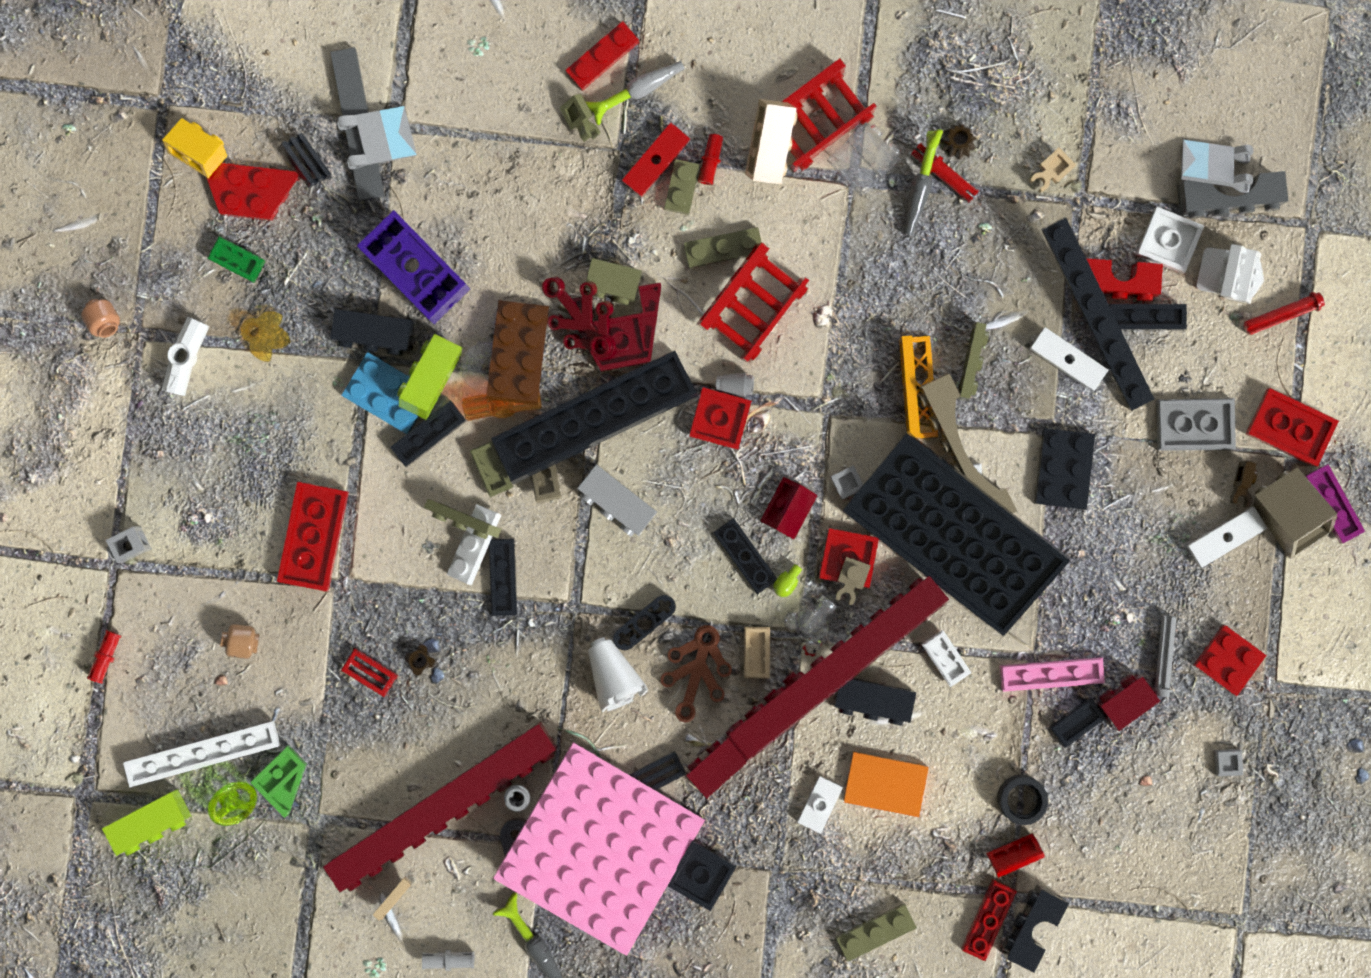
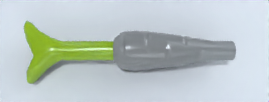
M680 60L670 66L632 79L627 84L626 89L603 101L586 102L591 113L594 114L596 124L600 125L603 115L608 109L629 98L635 100L643 98L663 85L675 74L685 70Z

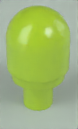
M794 564L788 572L784 571L776 579L773 589L777 596L788 597L797 587L799 580L796 578L802 571L798 565Z

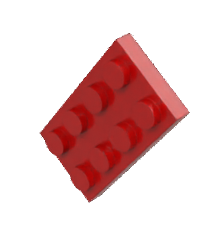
M297 482L277 582L329 592L349 495L348 491Z

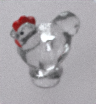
M823 594L819 599L815 600V608L803 609L798 613L790 612L784 617V625L788 629L800 630L807 636L806 644L802 647L806 656L814 657L816 653H820L819 648L822 646V640L829 630L826 619L827 615L833 616L838 608Z

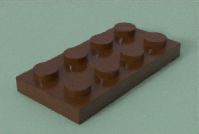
M498 300L486 399L532 405L538 404L549 306Z

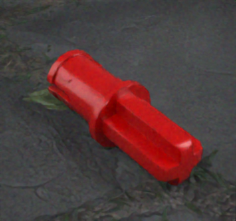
M719 134L709 135L705 154L701 156L703 163L698 182L704 185L712 186L714 184L717 164L721 163L719 156L724 138Z

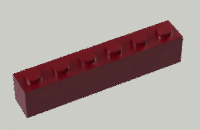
M794 671L782 680L784 683L782 688L784 690L792 685L790 680L797 675ZM775 688L763 697L765 700L764 706L772 701L770 696L776 691ZM756 705L745 713L744 716L746 717V719L743 722H745L752 716L750 714V711L753 710L756 707ZM729 728L725 732L727 736L721 742L715 740L706 749L708 753L702 759L696 757L687 766L689 771L686 772V776L706 799L748 763L728 739V735L731 733Z

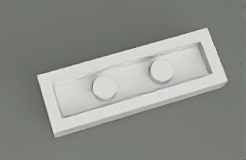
M476 504L472 516L497 526L501 514ZM467 527L447 575L472 585L492 536L488 535L487 540L472 534L474 529Z

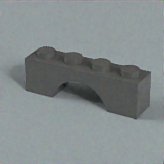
M1285 171L1258 174L1253 178L1249 192L1240 196L1225 195L1210 183L1188 180L1177 185L1180 216L1188 215L1189 219L1202 218L1204 213H1214V216L1229 215L1230 211L1239 210V214L1255 212V208H1264L1266 212L1276 211L1280 209L1281 205L1289 201Z

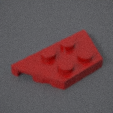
M221 163L212 175L207 178L219 214L272 221L279 211V206L286 201L290 195L289 191L301 177L297 171Z

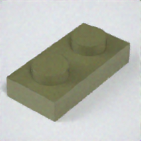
M675 159L664 210L685 215L690 214L700 164Z

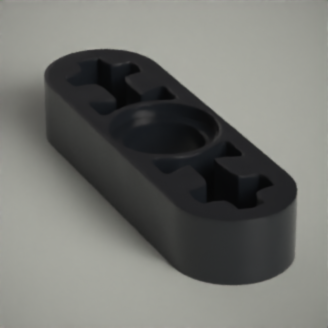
M660 595L626 622L614 634L613 641L616 647L624 651L633 648L672 616L676 609L674 599L669 595ZM660 600L664 602L669 600L671 602L669 606L671 611L659 613L657 616L662 619L657 622L655 616L648 609L653 607L655 611L660 607L658 603ZM642 615H647L652 619V626L647 630H642L637 625V620ZM633 623L635 630L642 635L637 638L636 634H634L629 639L631 644L623 643L621 645L618 642L621 638L619 634L621 632L624 634L629 633L632 629L628 625Z

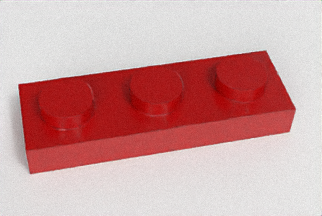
M622 21L565 71L581 91H584L639 43V39Z

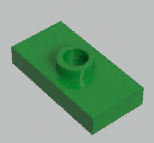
M218 237L207 258L255 283L266 260L221 237Z

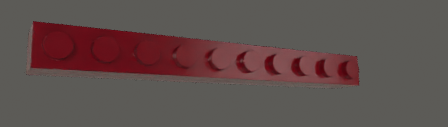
M930 576L925 580H922L921 577L909 586L911 591L904 596L900 593L889 602L892 606L887 610L883 611L881 608L870 617L872 622L865 627L860 624L850 633L852 637L845 643L843 640H840L830 648L832 653L824 658L821 655L810 664L812 667L810 671L806 674L801 671L790 680L792 685L786 690L782 687L770 696L772 701L764 706L760 703L751 710L750 714L752 716L748 720L743 722L740 719L729 728L731 733L728 735V739L746 762H749L945 606L949 598Z
M539 722L323 866L324 870L339 893L346 888L351 892L362 884L360 879L366 875L372 878L383 870L381 865L389 860L393 864L405 856L403 851L408 847L412 846L413 849H416L427 841L425 836L431 832L437 835L448 827L446 822L452 818L458 821L469 813L467 808L476 803L478 807L491 799L490 793L496 789L500 793L512 785L510 780L517 775L523 778L534 770L532 765L538 761L544 764L555 756L553 752L557 749V745L543 724Z

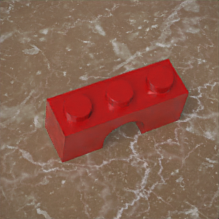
M1086 258L1103 294L1112 295V299H1127V296H1137L1138 301H1153V298L1161 295L1163 264L1137 262L1131 266L1129 280L1120 281L1112 273V260Z

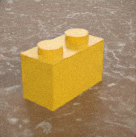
M183 118L162 139L170 155L207 178L212 175L227 157L223 146L224 143L218 136L214 134L210 136L197 123H189Z

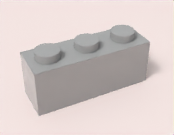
M597 464L578 487L582 492L579 497L590 505L595 502L602 507L599 512L610 521L613 518L620 521L622 525L619 528L631 537L634 533L639 536L657 513L656 510Z

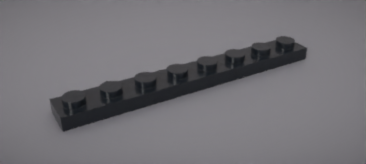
M1063 217L1042 228L1045 239L1129 410L1133 411L1154 400L1155 398L1067 218Z

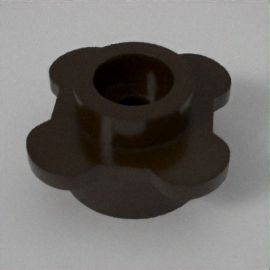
M420 645L416 651L405 655V661L409 663L415 675H421L423 670L428 667L432 668L435 665V659L430 657L427 652L428 648L425 645ZM418 658H422L421 663L418 662Z

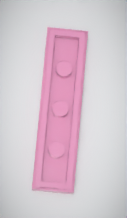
M1102 657L999 666L1001 690L1003 692L1105 683Z

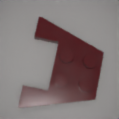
M661 282L638 286L642 313L609 319V335L615 341L614 353L607 358H599L589 349L601 372L651 362L662 289ZM582 297L572 298L582 310ZM598 321L592 322L598 330ZM578 330L582 338L590 339L585 331ZM602 341V347L606 349V344Z

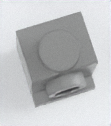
M133 526L106 540L108 544L107 552L113 561L116 560L117 563H124L144 552L152 550L142 528L138 526ZM128 541L132 546V549L130 551L126 549V543Z

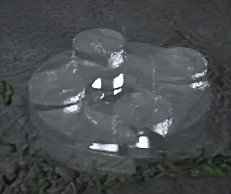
M489 342L479 343L470 347L463 357L461 364L462 376L467 385L483 394L487 393L489 375H484V371L480 370V366L484 365L485 361L491 362L493 343Z

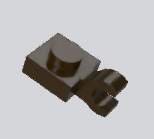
M1250 461L1239 462L1233 484L1235 489L1230 497L1231 504H1237L1238 497L1243 496L1245 499L1243 507L1251 506L1252 496L1248 488H1251V485H1254L1256 482L1258 471L1255 469L1257 463Z

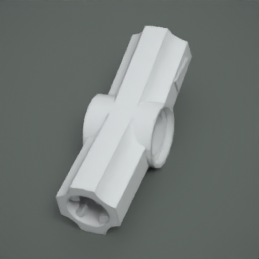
M187 317L175 345L171 346L168 351L169 362L162 391L185 396L192 367L197 361L198 350L209 326ZM182 350H186L187 358L184 362L180 363L178 354Z

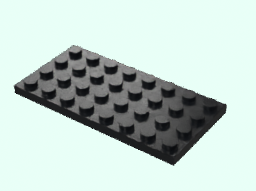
M908 431L843 508L847 515L925 576H930L939 587L1003 637L1070 562V558Z

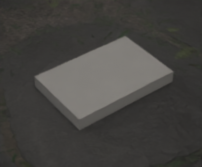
M1235 398L1156 400L1157 451L1236 449Z

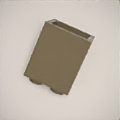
M1298 467L1291 472L1287 470L1280 474L1276 479L1277 481L1273 484L1261 486L1255 492L1256 495L1254 496L1253 503L1290 560L1331 534L1337 518L1335 510Z

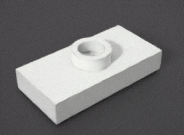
M943 630L921 643L949 687L971 674V671Z
M819 775L797 822L821 834L843 787Z

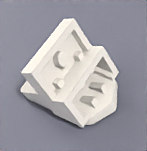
M1231 244L1230 250L1206 248L1203 252L1197 288L1204 292L1220 294L1228 300L1251 304L1252 297H1254L1264 282L1260 262L1261 253L1257 250L1246 249L1241 245Z

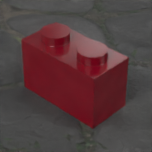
M1130 674L1120 681L1121 686L1114 691L1109 689L1099 696L1100 701L1096 703L1105 715L1111 727L1117 731H1121L1160 702V699L1141 675L1136 674L1133 676V674Z

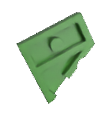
M287 746L250 783L285 818L290 814L307 763L290 746Z

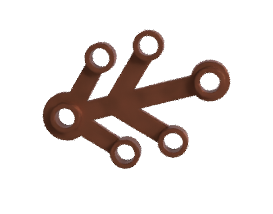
M710 625L699 627L695 632L693 640L679 648L673 647L668 651V659L673 663H678L684 655L698 649L696 659L672 672L663 673L660 679L661 684L669 688L676 681L691 673L684 700L675 709L676 717L681 722H690L695 717L696 709L693 702L701 676L710 691L709 695L713 701L720 702L725 696L723 688L718 686L705 662L708 651L717 664L719 676L728 677L732 672V667L725 661L717 647L720 640L717 629ZM704 633L711 634L712 639L710 642L706 643L702 640ZM674 650L680 652V658L677 660H673L670 656ZM721 665L729 667L727 674L720 673L719 668ZM671 675L673 682L665 684L663 681L664 676ZM715 689H719L722 692V696L718 699L712 696V692ZM681 708H690V714L683 716L680 712Z

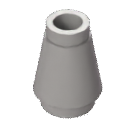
M747 372L717 376V391L745 398L747 395L753 394V375H748Z
M515 785L506 791L504 801L509 809L521 811L528 806L530 794L523 786ZM518 791L519 794L522 793L524 797L522 799H517L515 797V792Z

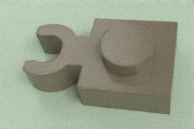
M845 557L837 580L844 583L843 588L836 592L835 599L839 601L841 595L846 592L850 595L848 604L853 605L856 599L854 589H863L871 565Z

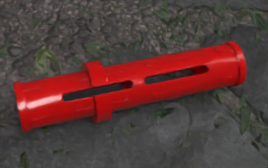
M920 142L916 148L925 154L926 147ZM917 150L910 154L920 163L923 162L924 155H921ZM935 155L930 174L933 172L965 199L967 203H970L973 197L966 190L973 196H976L979 190L945 164L940 155L938 157Z

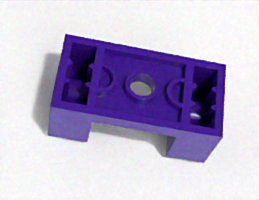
M395 210L357 245L434 325L471 290ZM409 259H417L419 262V268L415 272H408L405 269V264Z

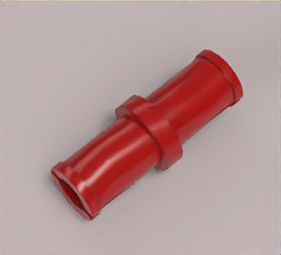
M105 630L98 651L94 652L93 656L95 659L86 677L87 679L103 684V679L110 662H114L115 657L113 655L122 635Z

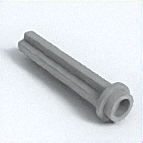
M1163 615L1161 619L1155 688H1152L1154 693L1160 697H1170V692L1173 693V690H1170L1176 617Z

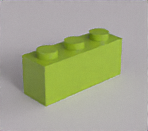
M436 334L433 335L431 341L426 340L420 351V354H422L420 361H414L408 375L411 377L407 384L403 382L397 392L399 407L427 420L461 357L462 347Z
M177 789L102 828L115 855L117 856L124 852L128 856L141 849L140 843L147 840L151 844L164 837L161 832L169 828L172 832L186 825L184 820L192 815Z

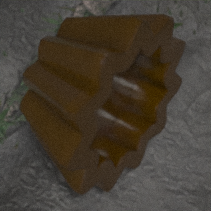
M952 124L950 129L944 130L945 137L940 139L944 144L942 150L948 151L949 157L956 156L958 160L963 155L969 157L970 150L976 148L973 143L976 137L972 134V129L965 128L964 124L960 126Z

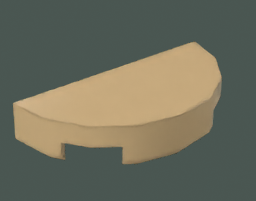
M404 877L375 911L373 916L379 921L380 919L382 920L412 885V882L407 877Z

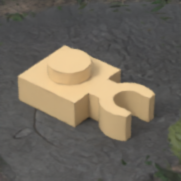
M1058 147L1039 165L1043 172L1035 173L1029 182L1033 183L1036 179L1042 180L1043 186L1038 190L1039 193H1042L1049 187L1050 180L1057 184L1076 164Z

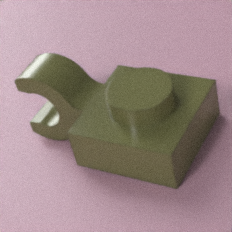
M581 93L572 96L559 108L570 129H578L580 138L584 142L589 138L595 139L600 135L599 128L588 120L593 115Z

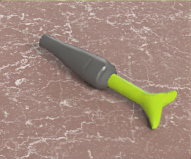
M941 129L927 132V146L920 173L913 177L910 187L904 234L913 236L917 221L930 194L932 179L929 174L936 148L943 134Z
M513 892L505 907L496 909L492 915L507 917L512 921L525 940V951L548 978H563L544 940L540 936L533 935L519 915L517 892Z

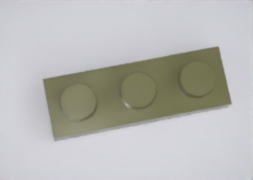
M756 227L684 242L689 269L747 257L756 244L761 243L759 228Z
M976 322L972 326L958 389L960 397L956 399L967 401L971 398V395L975 396L978 381H975L976 371L981 370L984 359L983 356H980L981 348L986 346L989 332L985 331L987 324Z
M427 499L424 506L425 509L433 512L431 517L444 522L449 518L453 520L452 526L465 531L467 527L474 529L472 534L487 540L488 535L498 538L501 532V528L431 499Z
M905 903L836 936V939L849 962L917 927Z

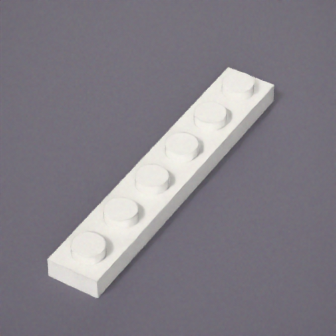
M271 721L123 762L129 787L275 748L280 746V741L275 723Z

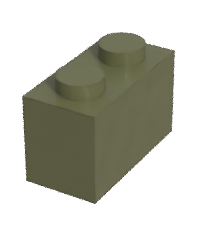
M592 258L586 282L592 281L596 284L597 293L593 296L594 298L604 299V296L614 298L613 302L628 306L629 302L635 303L642 270ZM587 285L586 291L591 292V288Z

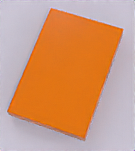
M853 751L843 802L919 817L929 767Z

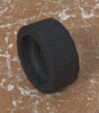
M1024 774L1014 775L1006 779L999 787L997 804L1001 813L1011 822L1019 825H1031L1039 821L1046 813L1048 794L1044 786L1033 777ZM1018 785L1030 786L1037 794L1038 802L1035 809L1026 815L1014 813L1008 805L1009 792Z

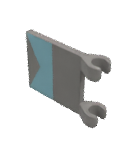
M404 106L358 115H345L338 118L337 125L341 131L357 126L364 152L363 155L348 157L347 164L351 170L417 155Z
M1183 140L1181 179L1230 186L1239 192L1247 193L1250 190L1249 184L1253 183V176L1251 174L1234 176V159L1243 164L1249 163L1250 155L1253 154V147L1251 145L1231 147Z

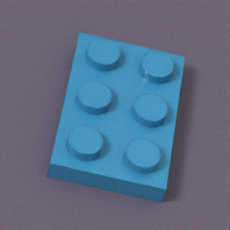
M367 352L341 396L405 434L412 430L419 416L399 407L397 392L403 382L407 384L410 377Z

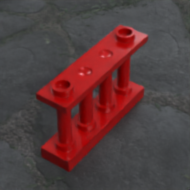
M841 58L782 101L796 108L798 121L816 143L814 148L804 154L792 138L790 152L796 159L791 166L793 172L799 168L801 171L807 169L814 163L812 159L858 124L861 123L864 126L875 117L873 115L877 108L875 103H872L865 109L843 80L846 65ZM829 83L837 87L857 114L846 124L822 94L824 92L823 88ZM809 98L812 101H816L837 129L826 139L802 109L804 107L802 103Z
M762 242L756 244L696 323L703 330L716 328L745 352L740 359L748 362L750 359L753 361L762 350L760 345L796 298L800 300L808 290L806 285L810 281L803 277L796 282L768 260L769 256L766 253L770 248ZM756 267H762L791 290L783 302H780L753 280V276L750 274ZM740 287L749 289L775 310L767 323L737 300L738 297L735 294ZM725 307L727 309L732 308L760 330L751 343L721 320L720 314Z

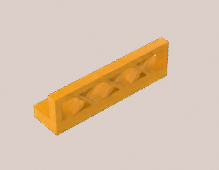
M902 336L899 338L906 432H910L917 439L938 437V430L935 431L932 425V432L920 433V418L925 416L929 420L930 416L926 413L928 407L922 410L918 406L917 394L920 391L916 389V386L920 387L934 380L930 336ZM925 342V354L919 360L914 356L913 343ZM925 357H926V365L922 363V361L924 360ZM918 365L927 371V379L922 385L916 381L915 369Z

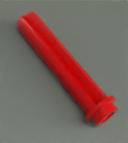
M1311 292L1308 297L1247 320L1243 325L1246 333L1253 335L1313 310L1318 312L1321 310V307L1325 306V301L1320 292Z

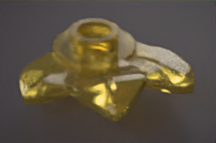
M267 311L258 318L247 319L241 326V335L244 340L249 342L250 352L264 362L271 361L272 349H281L291 343L288 333L279 327L283 319V315L280 313ZM256 326L258 328V333L253 336L251 335L250 330L252 327Z

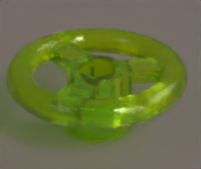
M240 781L226 784L218 789L208 804L210 819L220 826H232L245 820L253 812L257 803L255 788L249 783ZM236 789L247 791L250 797L249 802L242 801ZM219 802L222 808L216 812V805ZM244 810L235 817L223 818L230 811Z

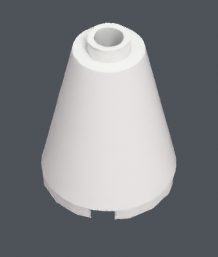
M603 637L591 643L592 647L588 650L599 707L602 712L606 709L611 711L632 702L635 694L638 693L641 697L648 692L646 684L612 640H605Z

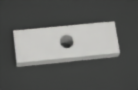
M1046 327L1042 329L1030 347L1031 351L1092 392L1095 391L1108 372V369ZM1065 356L1071 357V364L1065 362Z
M1250 507L1188 544L1187 548L1199 568H1203L1263 532L1267 527L1255 507ZM1225 533L1229 536L1226 542L1223 539Z

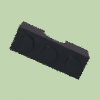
M1036 885L1034 890L1031 889L1025 899L1027 905L1023 913L1019 912L1013 924L1015 929L1011 936L1008 935L1002 945V954L1006 959L1035 973L1046 951L1041 944L1033 940L1032 931L1034 927L1041 922H1049L1058 927L1069 905L1064 898Z

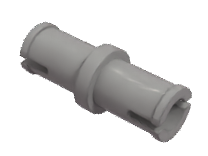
M446 950L445 953H422V970L445 968V971H451V968H474V951L451 952V950Z

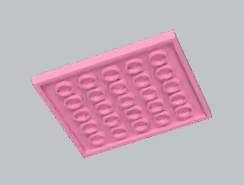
M572 742L494 874L493 879L627 956L676 872V868L691 841L695 839L705 820Z

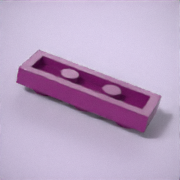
M1329 464L1323 465L1305 475L1337 513L1333 533L1339 544H1344L1366 532Z

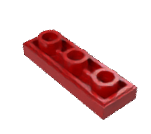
M670 122L622 179V182L642 198L688 144L690 138ZM657 157L661 160V162L659 164H653L651 162L652 159Z
M994 879L991 880L961 947L962 951L986 962L1017 893L1016 889ZM993 917V922L986 924V919Z

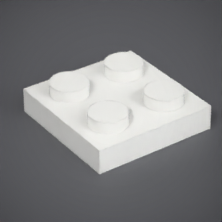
M1156 207L1136 255L1154 263L1163 264L1164 267L1184 274L1204 225Z

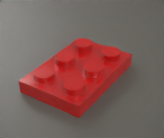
M1268 388L1245 435L1313 467H1318L1339 420Z

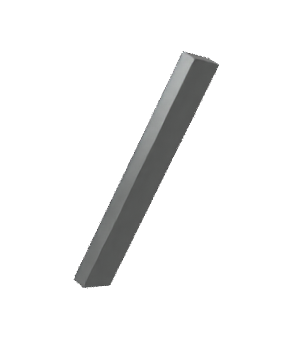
M356 47L331 52L342 115L369 113ZM357 126L345 130L350 156L363 155L364 152ZM379 163L353 169L360 202L385 197Z

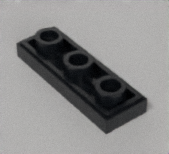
M734 518L713 532L757 595L776 581V576ZM748 551L750 553L748 561L741 559L742 552Z

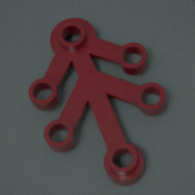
M553 276L545 279L542 284L543 293L549 298L557 297L574 318H564L560 314L551 315L547 320L548 327L552 330L561 328L585 331L590 339L580 338L577 334L571 333L564 337V346L569 350L575 348L591 349L592 353L599 358L611 356L615 351V341L609 335V315L613 313V305L609 301H602L596 305V313L599 315L597 330L592 324L593 296L597 293L596 284L588 281L580 285L579 291L582 295L581 310L564 290L565 284L561 278ZM554 283L557 284V286H558V291L555 290V288H554ZM587 285L591 288L590 294L586 291ZM602 305L606 306V313L603 312ZM554 318L558 320V326L554 324ZM570 337L574 339V346L570 343ZM602 341L605 342L606 349L602 347Z

